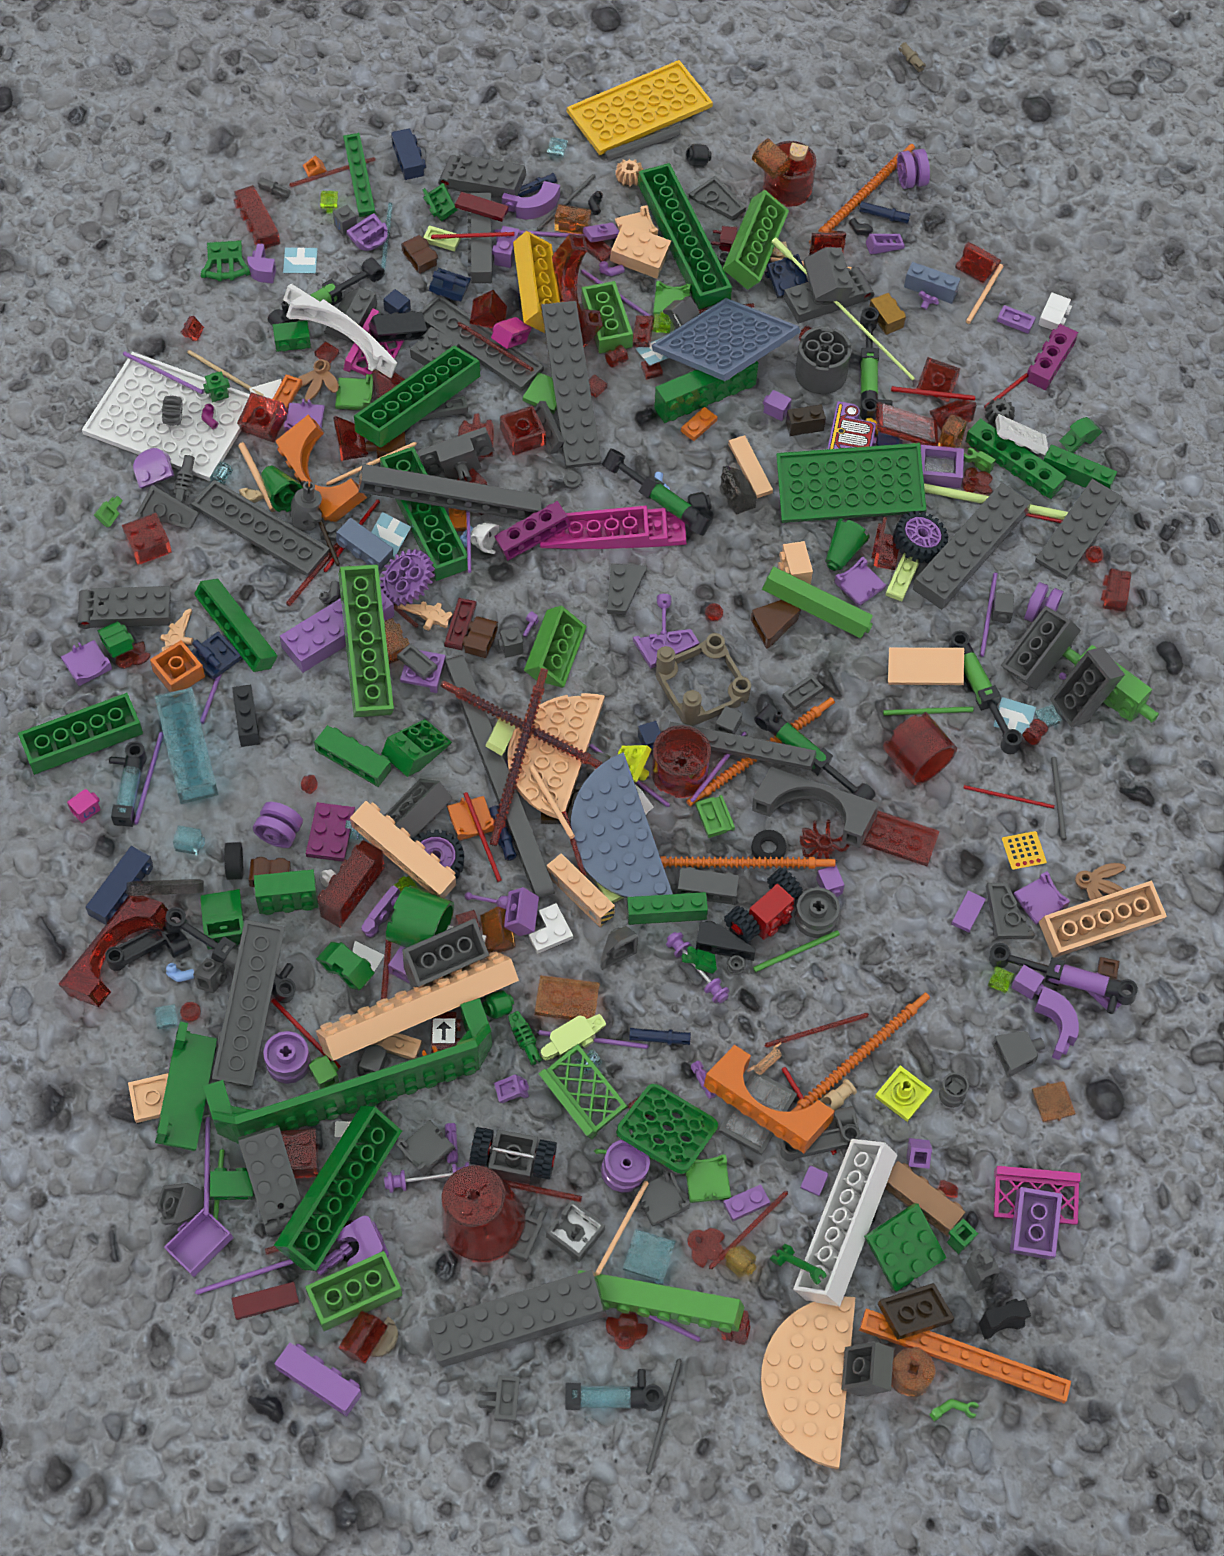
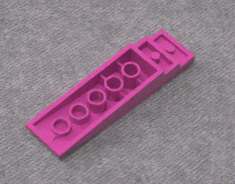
M647 505L566 513L571 526L541 542L540 548L616 549L687 544L685 523L672 513L666 512V508L647 510Z

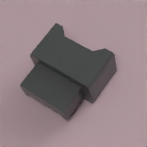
M686 296L682 300H674L663 310L664 314L669 315L674 324V330L700 315L691 296Z

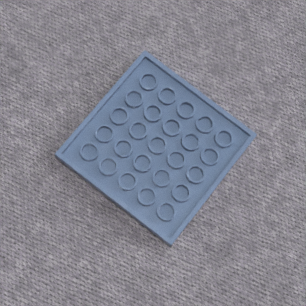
M725 298L652 344V350L726 381L799 334L800 328L797 325Z

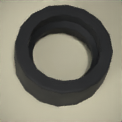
M241 842L225 843L224 863L227 880L243 878V848Z

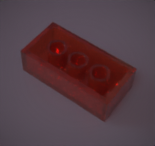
M364 840L353 848L349 859L343 861L340 871L337 875L334 874L331 877L328 887L325 890L323 889L318 895L320 915L323 919L339 928L343 926L385 869L382 850Z

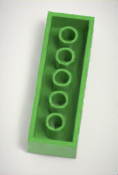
M765 189L751 199L722 268L747 290L761 281L775 247L772 240L774 238L778 239L789 212L785 206Z

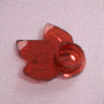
M970 467L965 471V477L962 481V487L965 491L971 493L977 491L981 494L993 492L991 487L988 486L993 479L991 474L984 471L978 472L975 467Z
M144 641L133 644L134 649L116 656V665L121 669H126L132 665H141L148 661L151 655L145 652Z
M709 1228L704 1232L701 1230L692 1231L688 1235L687 1242L692 1249L693 1261L703 1268L708 1259L712 1261L723 1260L724 1250L719 1243L724 1239L725 1235L714 1228ZM696 1237L701 1238V1244L696 1242Z
M635 1312L622 1313L619 1319L614 1317H607L606 1319L607 1333L614 1337L616 1345L621 1349L631 1348L635 1341L643 1339L647 1335L648 1325L638 1323Z

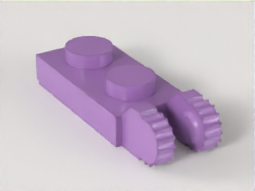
M394 885L390 887L368 915L364 924H362L361 929L369 938L374 937L379 932L380 924L388 919L401 893Z

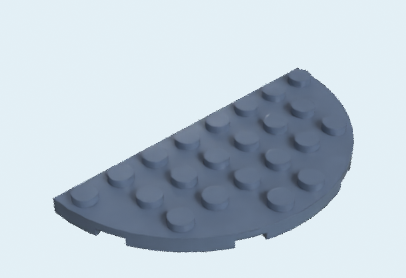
M623 752L597 767L583 783L577 794L571 815V830L575 835L572 842L575 852L588 874L598 884L616 895L627 898L673 894Z

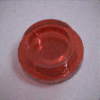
M1091 546L1086 550L1085 557L1091 563H1099L1103 560L1104 553L1099 546Z
M712 603L705 609V616L710 621H718L723 617V609L719 604Z
M314 775L303 777L301 781V789L307 794H312L317 789L318 782Z
M187 1002L181 1007L180 1014L183 1020L193 1022L200 1017L201 1009L198 1004Z

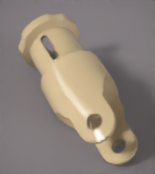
M844 1079L843 1084L835 1090L832 1089L819 1101L831 1105L830 1108L836 1110L844 1104V1101L849 1096L855 1095L857 1090L848 1079Z

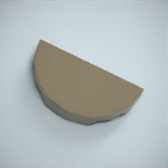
M387 1316L366 1350V1355L382 1357L395 1348L398 1341V1329L395 1322L389 1316Z

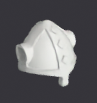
M491 523L478 524L471 531V543L482 552L495 554V550H492L496 541L494 536L499 532V525Z

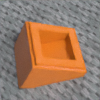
M316 155L303 165L309 178L327 172L322 160Z

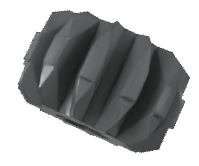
M173 395L164 397L162 406L163 424L169 426L180 425L183 411V400L180 397Z
M997 398L996 401L991 400L985 409V419H988V424L994 423V427H996L995 420L998 414L1014 420L1015 407L1012 406V402H1006V399L1000 400Z

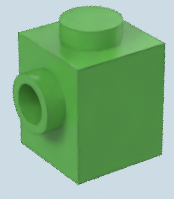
M327 1055L317 1057L308 1064L310 1073L319 1089L339 1083L338 1067L333 1060L330 1061Z

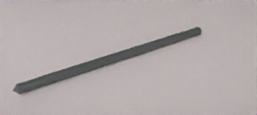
M592 174L537 227V231H540L595 178V174Z
M680 1358L676 1361L646 1470L648 1475L652 1472L682 1363Z

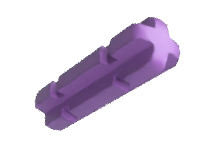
M696 1061L691 1064V1069L696 1074V1078L703 1090L706 1091L705 1094L711 1099L717 1095L704 1087L707 1071L703 1070L704 1066L701 1061Z
M447 1123L445 1124V1137L455 1147L447 1155V1162L452 1164L458 1162L456 1124Z
M343 1243L339 1246V1250H334L323 1259V1262L316 1271L320 1276L328 1272V1268L331 1269L342 1261L344 1256L347 1257L353 1252L348 1243Z

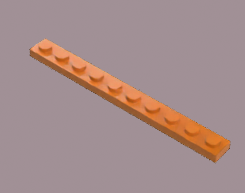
M867 1308L864 1311L859 1328L861 1332L1061 1403L1067 1401L1071 1385L1070 1380L929 1330L897 1340L883 1314Z

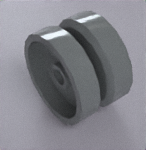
M816 887L804 891L798 898L794 916L795 924L799 931L812 938H820L831 933L835 929L840 911L839 900L828 889Z

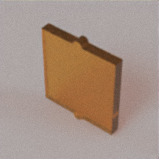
M1064 1081L1054 1084L1047 1083L1045 1086L1032 1088L1043 1122L1056 1119L1060 1121L1062 1118L1076 1114Z

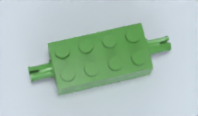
M1091 645L1080 655L1069 646L1062 656L1076 666L1088 650L1095 649L1096 647ZM1115 662L1125 676L1105 699V705L1113 708L1121 717L1130 722L1140 713L1153 723L1159 716V713L1146 704L1152 688Z

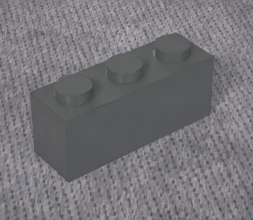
M692 867L680 868L677 894L706 892L707 901L735 905L739 875H734L730 872L717 873L713 870H696Z

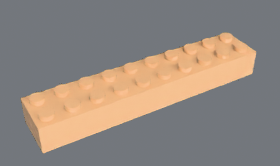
M498 952L489 953L490 956L485 959L476 961L420 987H413L414 989L407 992L406 990L400 991L395 994V997L389 1000L387 998L381 999L376 1002L377 1005L370 1008L369 1006L362 1007L358 1010V1013L344 1015L335 1023H325L320 1026L321 1029L316 1030L322 1050L334 1061L455 1009L460 1004L478 999L519 981L512 959Z

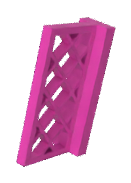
M372 309L362 327L370 335L369 323L373 316L379 314V311ZM405 340L399 342L392 341L395 342L397 347L390 350L387 344L391 342H381L379 344L384 345L385 350L395 360ZM354 342L345 359L343 370L347 372L353 370L365 376L366 374H373L374 380L383 383L386 378L385 374L380 376L375 374L374 371L369 370L368 367L361 368L357 366V363L365 361L368 366V362L363 351Z
M997 1166L994 1169L993 1218L1013 1219L1014 1214L1011 1213L1014 1211L1015 1205L1009 1200L1008 1196L1013 1191H1017L1021 1184L1029 1183L1036 1190H1039L1043 1185H1050L1055 1193L1062 1194L1060 1190L1064 1187H1074L1073 1197L1070 1200H1067L1062 1195V1200L1065 1204L1061 1207L1062 1210L1067 1205L1073 1211V1219H1065L1060 1214L1059 1224H1078L1081 1173ZM1000 1181H1008L1013 1189L1005 1195L1000 1189ZM1004 1199L1013 1208L1008 1214L999 1213V1204Z

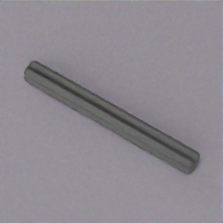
M678 126L668 128L607 150L605 157L610 161L679 136L681 130Z

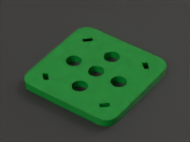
M650 1084L620 1121L616 1134L621 1140L674 1172L683 1174L689 1171L716 1133L718 1122L714 1117L658 1084ZM672 1113H678L682 1118H675ZM645 1115H651L655 1120H648ZM663 1125L670 1126L672 1131L665 1130ZM680 1136H686L690 1139V1141L685 1142L680 1138ZM653 1138H659L663 1141V1143L658 1144L653 1140ZM675 1159H681V1161L675 1162Z

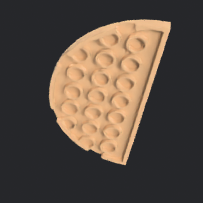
M581 693V696L571 697L564 695L535 707L531 727L583 755V757L575 755L529 732L514 785L520 795L530 805L548 816L558 819L529 767L534 766L565 817L604 703V695ZM528 716L523 721L521 720V722L526 724ZM516 726L508 746V769L510 775L524 729Z
M846 1296L843 1297L840 1307L812 1302L792 1313L772 1336L761 1368L762 1398L767 1414L779 1435L796 1452H800L817 1464L834 1469H839L846 1402V1391L841 1390L845 1347L851 1346L856 1297Z

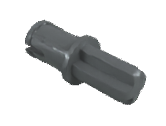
M263 177L258 181L259 188L269 191L272 195L275 193L289 198L291 190L278 185V182H272Z

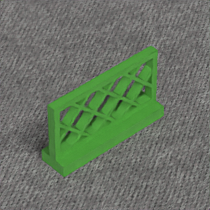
M579 1044L575 1045L547 1070L544 1068L538 1073L590 1139L597 1136L598 1131L628 1107ZM579 1051L582 1055L581 1064H572V1055ZM559 1066H567L565 1077H557L554 1070ZM570 1067H581L579 1079L569 1078ZM584 1068H592L594 1070L593 1080L583 1079ZM569 1081L579 1082L578 1093L568 1091ZM583 1082L593 1083L592 1094L581 1093ZM597 1083L606 1085V1095H595ZM581 1096L591 1097L590 1109L580 1106ZM595 1098H605L604 1110L593 1109ZM609 1099L618 1100L621 1106L615 1111L608 1110ZM593 1112L603 1113V1121L597 1126L592 1121Z

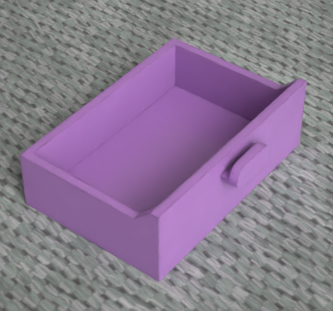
M203 1208L189 1223L185 1221L178 1228L179 1233L164 1248L194 1278L234 1237L210 1213L208 1216H205Z

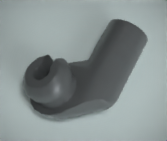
M331 581L330 591L319 595L322 603L329 604L338 598L339 582Z

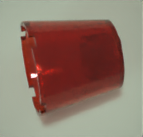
M466 1166L457 1170L448 1178L442 1190L441 1200L442 1230L450 1248L456 1254L473 1262H490L507 1255L512 1248L516 1247L522 1233H524L526 1223L524 1207L517 1194L496 1172L485 1166Z

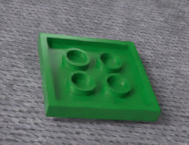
M917 1203L912 1204L864 1236L892 1290L895 1292L947 1258Z

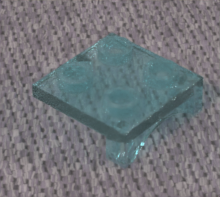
M635 1229L623 1270L654 1279L655 1283L663 1285L675 1248V1241Z

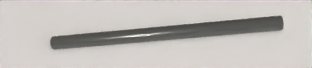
M1051 757L1061 840H1066L1057 757Z

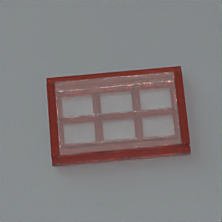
M877 402L876 426L878 432L910 442L920 443V445L938 446V429L935 419Z

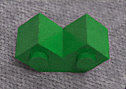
M330 942L316 958L328 973L337 974L351 989L361 990L375 974L370 968L371 964L369 961L359 957L342 942Z

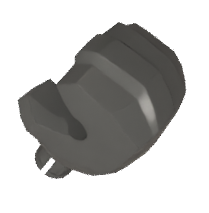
M308 481L305 482L303 488L295 493L291 502L292 525L301 531L313 530L322 518V513L318 511L322 497L320 492L315 490L313 482H310V487H308Z

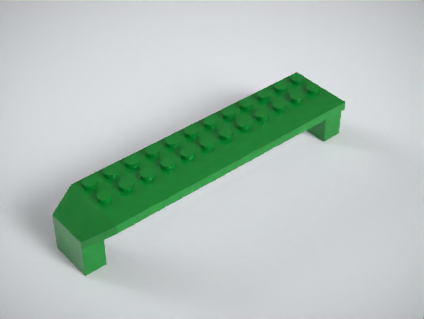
M480 998L460 1004L461 1019L466 1034L456 1046L257 1110L231 1106L223 1080L203 1086L217 1134L239 1144V1137L276 1125L279 1126L281 1134L286 1132L293 1133L301 1127L315 1126L320 1121L326 1119L334 1120L344 1113H355L361 1106H376L379 1102L385 1100L392 1101L403 1094L411 1095L419 1089L425 1087L433 1088L437 1083L451 1082L459 1076H470L476 1073L481 1068L492 1047L491 1028Z

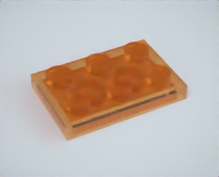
M540 975L535 1015L570 1020L579 1015L584 1016L586 1019L596 1015L600 983Z

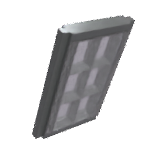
M755 1071L745 1085L756 1101L777 1111L787 1112L797 1096V1093L764 1074L759 1075ZM734 1106L719 1129V1132L760 1155L763 1154L774 1133L760 1126L749 1116L742 1114Z

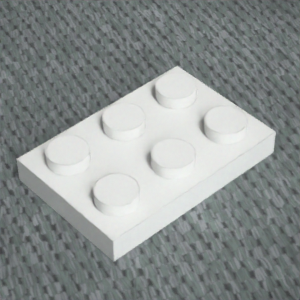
M998 414L995 421L999 437L1004 440L1010 439L1020 447H1028L1036 454L1041 453L1045 455L1047 453L1048 444L1045 434Z

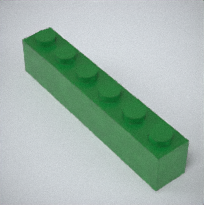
M217 578L200 581L194 595L252 671L258 672L271 669L278 655L220 580Z

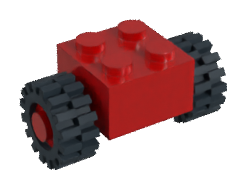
M779 868L767 878V884L771 890L751 906L749 912L745 911L743 907L736 906L724 916V922H726L730 932H733L734 935L746 943H749L757 935L765 940L768 936H774L779 926L782 924L786 925L791 920L794 902L803 893V889L799 886L800 883L796 881V878L792 877V874L788 873L786 869Z

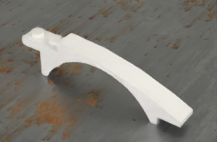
M293 284L287 286L283 300L290 304L286 317L289 319L318 322L340 331L353 340L363 351L369 370L373 372L377 369L389 378H392L397 362L367 331L324 299L318 301Z

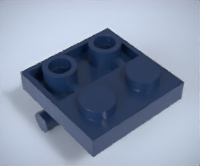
M799 254L793 255V257L802 265ZM789 258L769 263L766 266L768 271L765 272V276L767 279H771L777 298L784 296L785 289L808 282L806 274Z
M438 268L437 271L434 270L432 276L434 278L428 291L461 302L470 285L471 278Z
M219 631L203 643L197 639L192 643L195 648L191 652L203 665V670L212 680L243 659L235 647Z

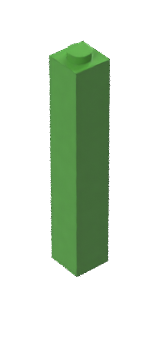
M774 566L762 587L763 591L859 638H862L865 632L869 633L873 625L870 622L873 615Z

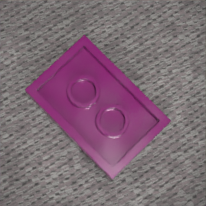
M316 803L306 857L345 862L352 829L350 817L355 813V807Z

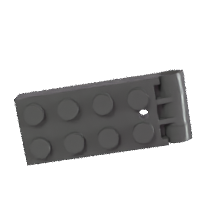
M459 154V156L450 155L438 183L439 185L443 183L447 189L491 193V195L500 197L504 193L517 196L527 174L525 165Z
M848 268L853 289L847 301H838L844 308L863 301H869L874 297V292L860 268ZM809 282L784 290V300L798 324L840 310L833 301H814Z
M118 587L81 590L79 592L77 625L83 629L106 627L117 621L121 625L124 624L125 627L170 625V587Z
M276 1125L238 1138L268 1237L281 1233L302 1201L280 1128ZM283 1203V1206L278 1207V1204Z

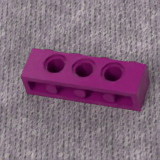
M1059 324L1056 330L1053 329L1049 336V342L1045 341L1042 353L1037 354L1034 361L1035 364H1031L1027 371L1029 375L1027 382L1047 390L1076 343L1078 332L1062 324Z
M556 501L537 513L531 514L526 519L515 523L508 529L500 531L494 537L498 547L507 561L565 530L571 524L567 514L559 502Z

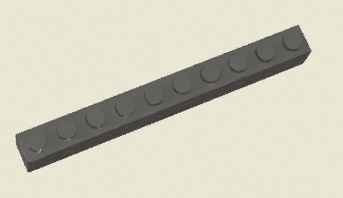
M367 464L362 465L359 476V493L524 520L531 514L541 510V494Z

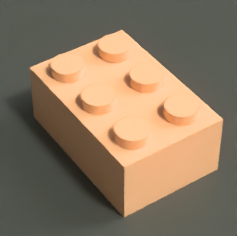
M623 223L611 249L610 261L657 279L668 256L671 241Z

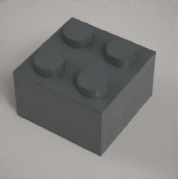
M876 1341L845 1347L841 1390L857 1396L891 1391L894 1348Z

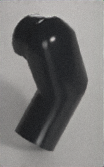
M596 191L588 200V205L594 215L601 213L598 205L603 198V194L600 191Z
M855 218L849 221V225L857 235L872 234L873 227L869 224H859Z

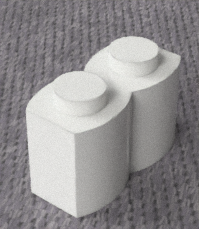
M1051 293L1038 325L1050 330H1056L1059 324L1065 325L1067 318L1064 317L1065 315L1069 316L1072 305H1070L1071 299Z

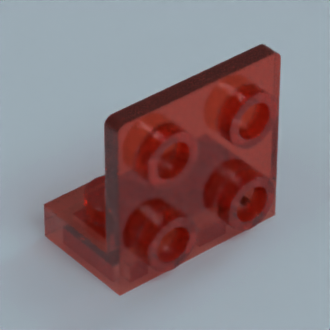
M883 517V522L878 523L871 558L875 559L873 566L895 570L899 549L895 547L893 535L884 533L887 517Z

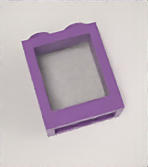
M921 445L924 483L960 488L963 479L964 449Z

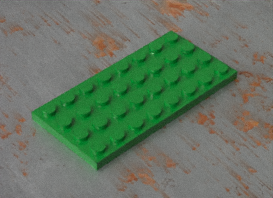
M920 443L776 453L782 523L902 515L909 512L914 514L915 511H919V513L927 511Z

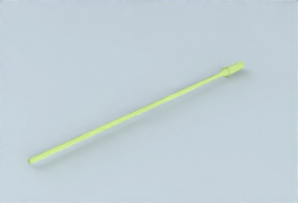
M774 238L772 243L785 255V258L791 259L807 275L806 269L793 257L792 251H789L777 238ZM833 301L912 381L915 379L838 301Z

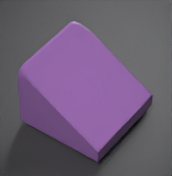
M809 1166L800 1188L820 1196L829 1174Z

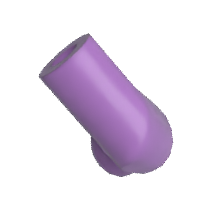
M606 261L599 263V271L602 274L612 277L625 272L622 264L609 267Z

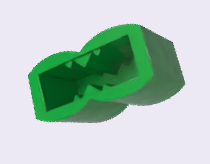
M117 621L97 630L103 645L112 658L134 649L132 646L135 643L131 633H128L124 624L121 625Z

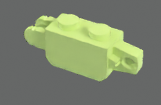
M600 1014L588 1019L579 1015L551 1032L550 1043L540 1050L542 1059L548 1061L558 1055L561 1058L577 1044L583 1046V1048L588 1047L594 1042L595 1034L606 1026L605 1020Z

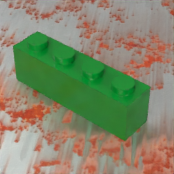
M1052 444L1043 460L1066 475L1067 481L1084 488L1094 479L1111 489L1117 471Z
M327 725L314 741L316 752L377 787L381 785L391 772V762L386 756L375 753L369 746L359 744L355 738L347 737L338 728H332Z
M706 892L627 897L628 925L707 920Z

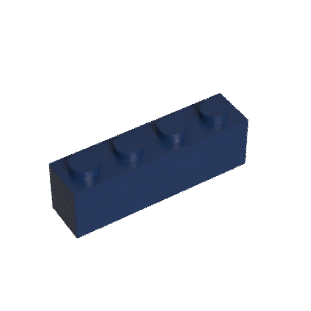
M130 846L85 908L88 915L107 926L112 921H115L120 909L128 904L132 893L141 886L143 878L151 873L153 869L151 856Z

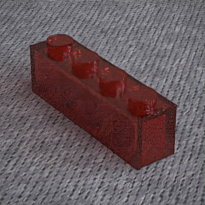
M254 185L234 191V205L236 209H240L242 220H246V227L249 233L252 232L255 245L264 244L265 249L280 244L279 232Z

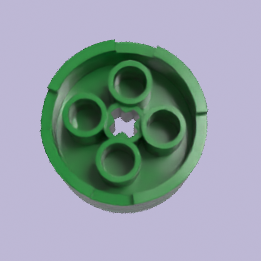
M411 885L409 888L405 886L394 904L393 909L395 910L392 914L391 922L387 924L386 940L407 948L446 931L452 921L454 902Z

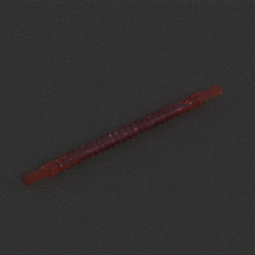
M545 668L540 670L537 684L534 685L532 690V698L529 700L531 703L528 704L529 708L526 710L528 712L525 714L527 718L524 719L525 723L522 724L524 728L521 729L522 733L519 734L521 738L518 739L519 743L516 744L518 748L515 749L516 753L513 754L515 758L512 761L514 763L510 765L512 767L509 769L511 773H508L509 778L506 779L508 783H505L506 788L503 789L505 793L502 794L503 798L500 799L502 803L499 804L500 808L497 809L499 814H496L497 818L493 822L495 827L490 840V845L497 846L501 830L506 824L504 820L507 819L506 815L509 814L507 810L510 809L509 805L512 803L510 800L513 799L512 794L515 793L513 789H516L515 784L518 783L516 779H519L518 774L521 773L519 769H522L521 764L524 763L522 759H525L523 754H526L525 749L528 748L526 744H529L528 739L531 738L529 734H532L531 730L534 728V720L537 718L535 715L538 714L537 710L540 708L538 705L541 704L539 700L542 699L541 695L545 691L544 683L548 670Z
M444 680L442 681L440 687L455 694L458 699H464V702L468 701L469 704L473 703L474 707L478 706V709L482 708L483 712L487 711V714L492 713V716L496 715L497 719L505 720V723H510V726L515 725L516 729L519 727L520 731L525 729L526 720L522 721V718L517 719L516 715L508 714L507 710L503 711V708L499 709V706L494 707L493 703L485 702V699H480V696L471 695V692H467L463 687L458 688ZM531 726L529 736L533 735L534 738L538 737L539 741L543 740V743L548 742V745L552 744L553 748L561 749L562 753L566 752V755L571 754L572 758L580 759V762L585 765L588 763L597 768L603 764L591 757L590 753H583L582 749L578 750V747L573 748L572 744L569 746L568 742L564 743V740L560 741L559 737L550 736L549 732L541 731L540 727Z

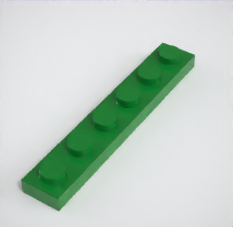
M360 133L343 135L359 217L370 216L373 213L376 215Z

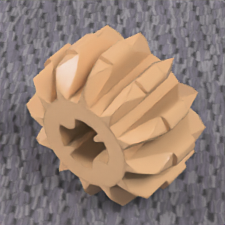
M630 158L628 161L622 160L621 163H618L615 171L618 183H622L623 186L626 184L630 187L632 184L637 186L638 171L643 170L641 163H637L636 159L633 161Z

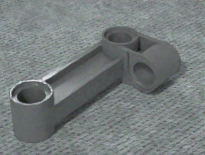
M850 1106L834 1110L837 1128L824 1131L804 1154L797 1149L794 1152L787 1151L786 1147L791 1145L783 1140L780 1150L781 1157L786 1161H794L797 1158L848 1148L851 1139H848L845 1134H853L854 1139L857 1140L860 1137L854 1107Z

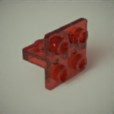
M967 242L964 246L962 258L957 262L955 268L984 283L1001 263V259Z

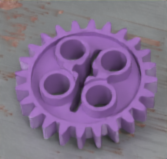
M408 549L407 554L402 551L401 556L396 554V559H390L391 564L385 565L387 570L381 572L384 577L380 578V581L383 582L380 584V587L389 600L398 606L400 604L406 606L407 601L412 604L414 598L418 601L420 594L424 596V589L429 590L427 585L433 583L430 578L435 576L432 573L435 570L432 566L433 562L429 556L417 549L413 551Z

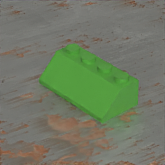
M563 606L546 610L524 671L536 681L561 688L564 687L587 626Z

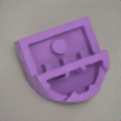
M373 213L348 229L347 235L359 249L369 251L379 247L387 240V226Z
M150 448L137 456L133 469L139 488L143 489L174 477L170 464L171 458L166 452L158 448Z

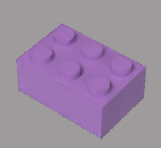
M1020 1187L1016 1191L1009 1253L1049 1260L1056 1257L1062 1194Z

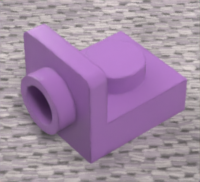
M516 1074L494 1083L498 1101L502 1104L520 1096L523 1098L529 1097L527 1081Z

